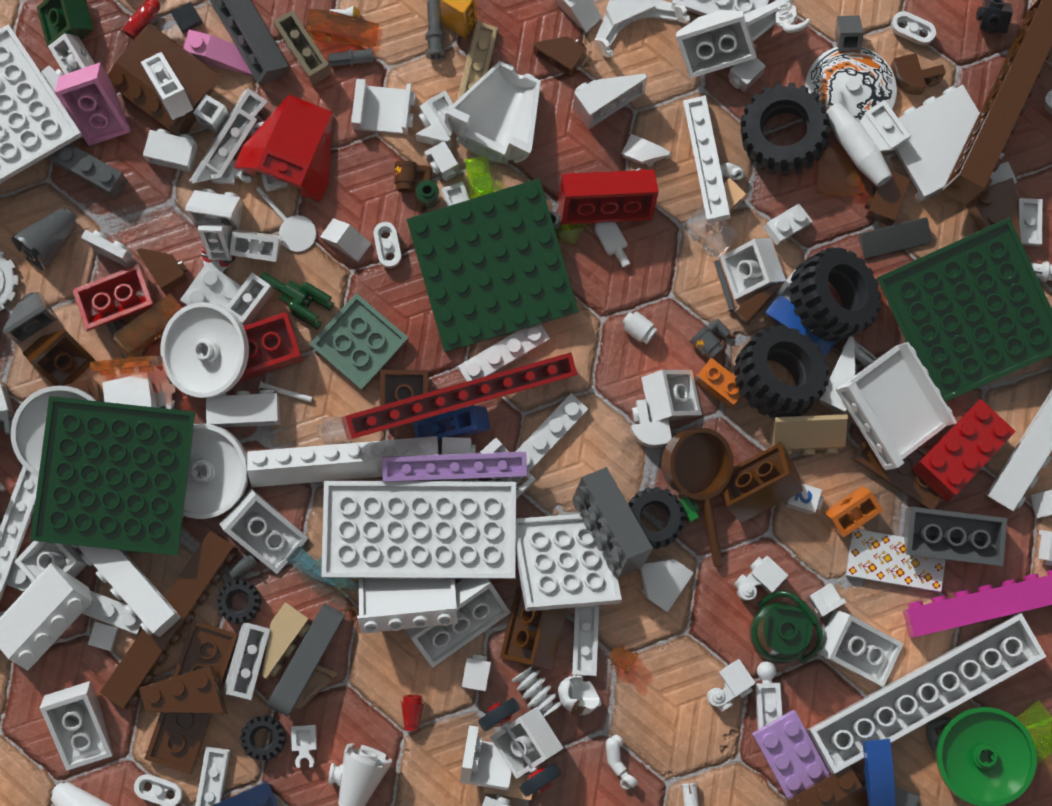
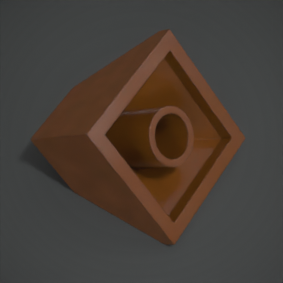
M65 329L39 337L23 352L27 360L54 386L71 384L96 361Z

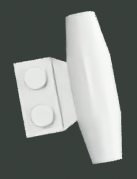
M885 100L866 111L860 122L840 103L832 105L827 109L826 113L829 115V124L836 139L856 167L877 187L887 183L892 178V174L881 152L893 151L910 140L911 135Z

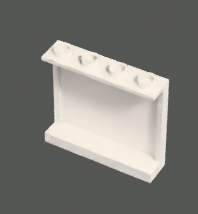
M964 85L957 88L955 86L949 87L942 92V96L938 98L932 96L925 100L922 106L917 109L913 106L902 113L903 116L898 118L911 135V139L894 149L918 190L915 196L919 203L942 192L980 113ZM1001 153L999 159L1001 160L1005 154Z
M909 342L894 346L836 389L884 470L900 467L904 464L903 459L944 427L957 423L952 410L943 400L940 390L934 385L928 370L922 365L915 349Z
M359 578V615L357 620L360 634L458 624L455 579Z

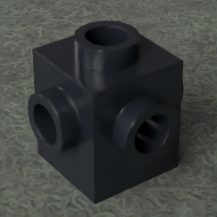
M984 0L982 7L979 6L976 12L979 28L986 33L1000 32L1007 34L1013 14L1012 5L1005 3L1003 0Z

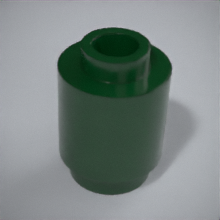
M424 180L416 187L417 200L422 207L433 208L440 201L439 188L434 181Z

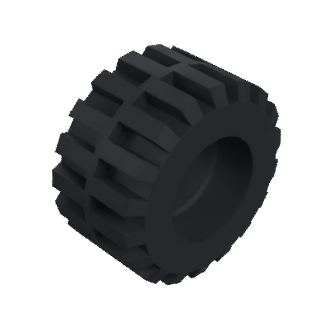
M648 487L636 493L629 501L630 509L654 549L668 546L680 535L685 524L684 506L682 502L678 501V497L675 494L672 495L670 493V490H662L660 487L650 489ZM658 505L665 509L669 521L663 530L653 532L642 525L640 516L646 506Z

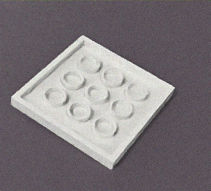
M582 514L516 518V558L526 611L620 604L622 598L618 578L614 572L609 570L603 552L599 551L596 547L595 538L592 532L586 529Z

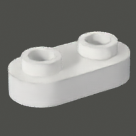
M902 11L897 13L891 22V29L896 35L921 46L930 44L936 35V29L932 23L909 12ZM899 23L905 24L906 28H901ZM920 32L925 33V34H926V37H925V38L921 37V36L919 35V33H920Z
M381 222L376 225L373 232L378 259L383 267L395 268L402 259L397 231L393 224ZM384 232L390 234L387 239L381 237ZM388 254H393L394 259L388 261L386 259V256Z
M151 774L141 775L134 784V791L138 797L161 806H176L183 797L182 788L177 783ZM146 782L152 784L150 791H146L144 788ZM169 790H173L175 793L173 799L167 797Z

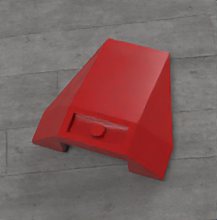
M289 94L242 146L234 168L255 177L257 172L295 186L300 189V195L321 203L329 183L332 111Z

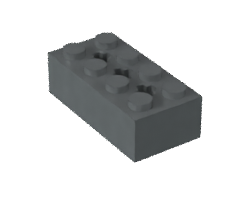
M606 467L583 476L574 493L573 505L582 514L586 529L592 532L596 547L606 557L609 570L614 572L617 578L641 569L653 547L608 468Z

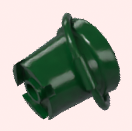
M775 591L757 603V607L760 610L753 617L749 628L750 641L756 653L764 660L774 664H790L799 660L801 664H804L816 656L822 649L824 634L819 623L820 619L806 601H802L796 594L788 591ZM777 597H787L798 604V606L787 602H772L766 606L764 605ZM812 625H814L817 630L818 641L815 648L804 656V653L810 646L813 634Z

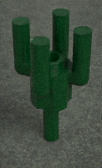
M265 272L260 276L272 288L281 292L279 300L288 305L294 317L316 330L320 328L322 322L318 320V315L308 310L311 302L314 301L329 311L332 310L335 304L331 301L332 297L308 282H303L300 286L292 280L284 284Z

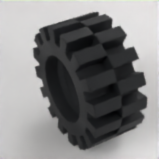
M232 580V582L224 584L225 587L219 590L220 594L216 598L218 600L216 606L219 609L220 615L227 621L237 624L248 623L252 618L254 619L257 616V612H260V604H262L261 594L257 588L244 580ZM236 593H244L248 598V605L242 611H235L230 605L231 597Z
M269 716L255 717L243 727L242 736H240V740H242L241 746L251 758L269 760L282 752L283 746L286 743V732H284L283 725L277 719ZM262 728L268 729L272 734V742L266 748L257 746L254 741L255 733Z

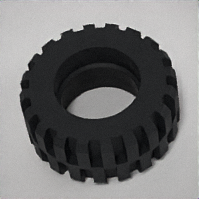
M776 83L775 88L770 89L769 86L763 88L761 95L756 93L751 98L752 103L746 104L744 115L741 116L740 121L744 150L747 151L748 158L751 162L755 161L759 169L764 170V168H767L768 173L773 175L776 174V171L781 172L782 176H789L788 172L794 171L796 175L802 173V168L810 169L814 166L815 160L819 161L821 159L823 150H826L828 146L829 115L826 113L824 102H819V96L815 92L809 94L807 87L802 85L799 89L796 88L795 83H788V86ZM791 113L801 117L806 122L807 133L796 144L778 146L772 144L764 137V125L775 115Z
M827 248L800 263L792 274V283H790L789 292L792 293L790 301L795 307L793 311L802 320L800 323L804 327H808L810 329L809 332L813 335H819L820 339L831 342L844 341L849 339L850 336L852 337L872 326V323L878 317L881 307L879 302L881 300V291H878L879 283L873 276V270L865 265L866 261L856 257V253L852 251L847 252V249ZM828 282L839 293L842 307L833 298Z
M771 326L757 332L742 348L735 360L734 375L737 376L735 383L741 389L739 393L742 398L748 400L747 404L751 408L755 407L758 409V413L762 415L768 414L769 418L775 419V417H797L806 413L824 395L829 383V376H827L829 374L828 364H825L826 358L824 353H820V347L817 343L813 344L809 340L810 337L808 335H802L799 333V330L794 328L789 330L786 326H778L777 328L776 326ZM767 360H773L785 366L792 374L795 386L779 381L770 371Z

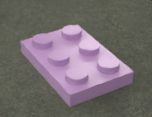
M794 709L752 733L787 798L829 775Z

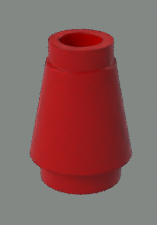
M403 696L401 709L405 731H419L425 703L422 702L423 696Z

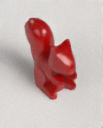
M146 0L131 15L120 32L134 41L147 24H151L158 14L161 6L159 0Z

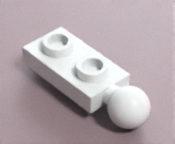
M767 661L759 664L757 668V674L762 679L761 684H755L757 729L782 716L780 683H772V679L776 675V668L774 664Z

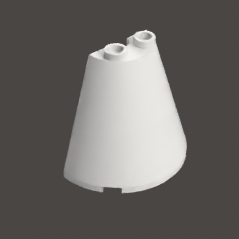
M499 61L447 109L445 121L449 131H454L457 134L456 140L461 145L484 159L507 164L508 160H514L515 163L525 160L532 150L541 80L536 79L531 74L519 75L512 65Z

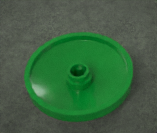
M979 707L966 710L947 723L937 742L936 763L945 785L961 800L976 806H1002L1020 797L1031 784L1036 772L1037 753L1029 731L1016 717L1000 709Z

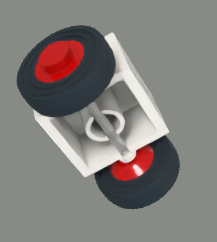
M511 698L503 704L499 701L487 709L489 713L480 718L478 723L484 732L493 727H502V730L490 738L516 779L528 771L530 773L533 772L529 775L527 781L519 786L523 795L528 797L537 790L542 793L553 786L551 781L562 774L556 763L551 764L547 768L541 767L538 770L537 768H539L538 765L562 750L563 746L538 707H535L511 723L509 720L512 715L520 709L517 700Z

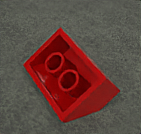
M139 264L73 289L86 331L154 306L149 282Z

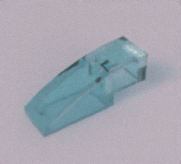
M300 546L286 559L304 574L324 584L345 590H359V586L350 578H322V556L316 561Z

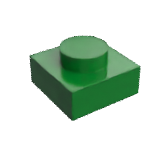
M688 496L679 500L684 506L683 511L685 512V519L688 524L696 521L699 518L697 513L700 512L694 500L690 501Z

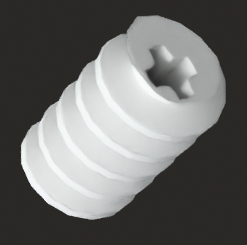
M530 667L511 681L512 683L520 682L517 688L518 692L526 691L522 699H531L527 705L528 708L538 707L543 717L559 708L561 703L552 702L556 697L555 693L547 694L551 689L550 685L542 686L546 678H537L541 670H532V667Z

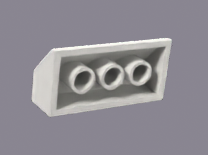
M50 563L0 617V650L9 660L28 671L92 603L89 587L53 563Z
M462 579L456 584L458 624L405 629L432 668L511 613L489 579Z

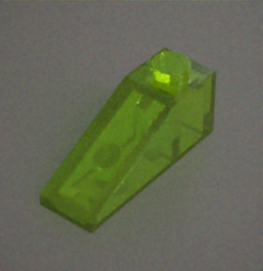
M488 156L465 159L470 198L473 199L492 193L493 187Z

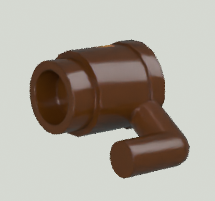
M405 160L395 162L394 184L396 185L395 190L397 192H414L416 174H423V181H432L433 170L430 166L417 165L416 162Z

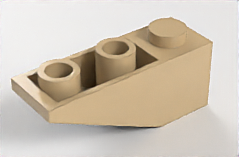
M286 602L270 624L262 676L265 679H270L271 676L275 678L283 667L280 663L285 656L289 658L297 648L295 642L299 637L303 638L310 628L309 623L311 620Z

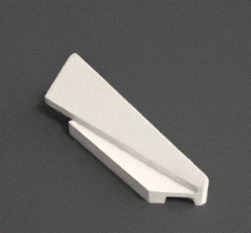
M249 88L242 93L190 178L189 183L194 184L217 179L223 175L257 120L254 118L255 115L264 107L267 100Z

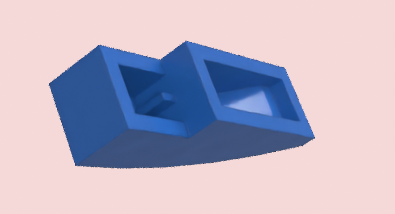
M777 295L764 313L777 325L786 326L789 330L794 328L799 330L800 334L808 335L810 337L809 340L813 344L816 342L820 347V353H824L826 357L836 342L820 339L819 335L815 336L810 333V329L804 327L800 323L802 321L800 317L795 315L793 311L795 309L794 304H791V301L781 295Z
M890 739L862 741L869 806H896Z

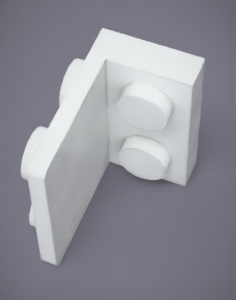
M469 725L460 783L508 790L511 778L510 768L494 743L482 741V737H477L479 727Z

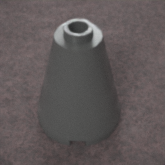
M60 208L14 234L11 238L12 243L19 252L23 251L27 255L26 259L33 266L41 271L46 270L76 227L75 220L77 218L69 209L63 210Z

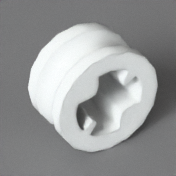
M335 763L331 764L328 785L336 783L337 786H340L343 764L340 766H336Z

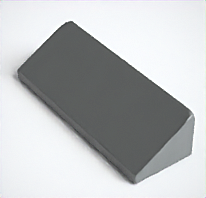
M925 217L861 233L858 240L864 259L931 243L928 218Z

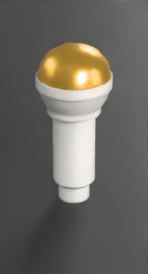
M354 6L346 8V10L330 9L326 10V17L356 22L360 18V10Z

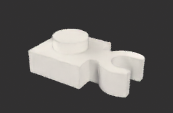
M231 160L223 175L211 181L217 184L235 185L236 179H240L244 183H251L252 178L244 176L243 171L235 169L234 165L237 160Z
M316 725L291 726L292 751H299V755L295 760L296 767L301 768V760L303 758L309 760V767H314L315 759L310 754V750H317Z

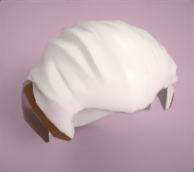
M582 675L569 676L559 684L558 695L560 703L572 714L587 715L602 704L593 684L590 681L583 680Z

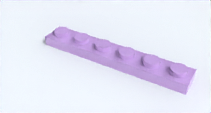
M526 451L382 457L383 482L527 476Z

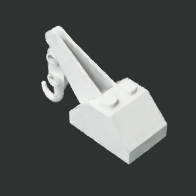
M776 0L745 14L743 11L720 10L698 17L677 31L676 38L691 79L757 58L753 41L775 23H777L778 27H782L786 33H795L806 28L810 24V19L807 18L804 22L795 24L798 18L793 0Z

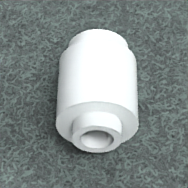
M638 311L634 314L629 312L622 321V324L625 325L623 330L640 343L643 341L645 344H648L658 330L654 327V323Z

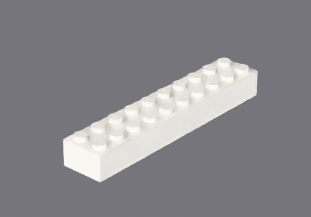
M1022 613L1017 614L806 729L828 771L835 774L864 758L862 741L890 739L891 743L1047 656Z

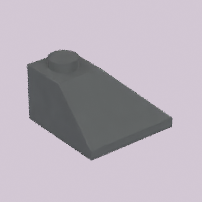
M38 292L29 293L21 299L22 301L16 305L2 330L16 344L21 343L57 320L44 297Z

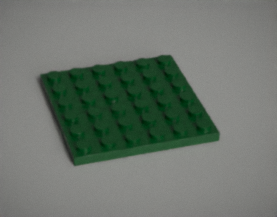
M540 178L406 219L445 353L579 313Z
M1010 217L877 277L906 342H909L915 349L917 357L928 370L931 380L940 390L945 402L1052 355V308Z
M49 396L30 541L178 556L196 412Z

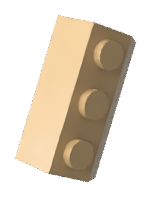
M843 414L775 417L769 425L771 447L782 442L789 456L792 455V452H801V455L804 456L815 455L816 451H825V454L828 455L838 454L839 450L846 446L848 416Z

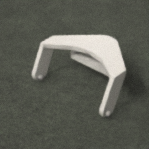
M609 0L606 14L595 38V43L602 56L611 57L613 56V51L610 49V46L618 33L630 23L644 18L687 23L690 21V17L686 14L687 9L684 5H672V3L663 0Z

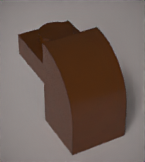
M917 53L894 58L890 65L895 76L896 85L910 95H922L926 89V84L928 87L935 86L941 82L946 74L944 65L921 70Z

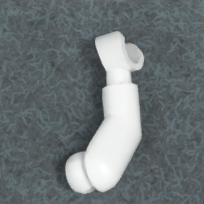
M613 735L606 741L607 763L615 774L622 778L620 785L623 789L634 788L638 785V781L628 774L627 768L622 763L620 757V747L623 745V739L619 735Z

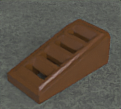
M775 283L734 309L733 315L743 324L748 325L776 295L779 286Z

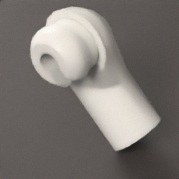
M729 162L720 165L722 177L731 178L732 180H741L744 177V170L740 166Z

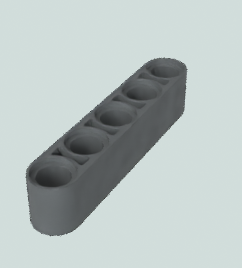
M326 603L322 605L273 691L267 706L289 717L346 614Z

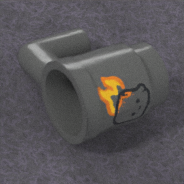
M714 319L689 341L703 356H707L709 360L714 358L724 348L713 332L717 330L724 338L731 333L719 319Z

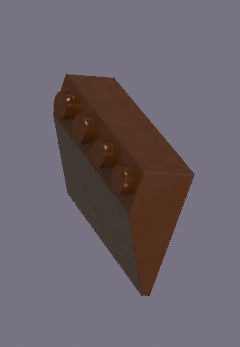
M149 23L118 58L108 74L114 89L175 134L189 132L196 120L193 112L205 94L211 95L222 77ZM162 52L184 88L193 108L192 111L174 120L171 119L141 64V61Z

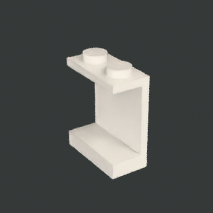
M356 79L351 120L353 130L408 135V127H413L414 115L410 114L411 106H415L416 92L412 91V85L407 83L406 89L367 86L366 79Z

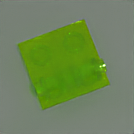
M1040 700L1016 717L1027 728L1034 741L1037 765L1052 754V716Z

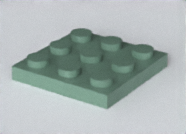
M356 293L309 345L363 391L379 374L380 370L405 345L409 338Z

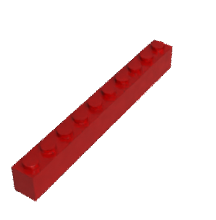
M570 352L341 417L347 440H351L578 374L572 353Z

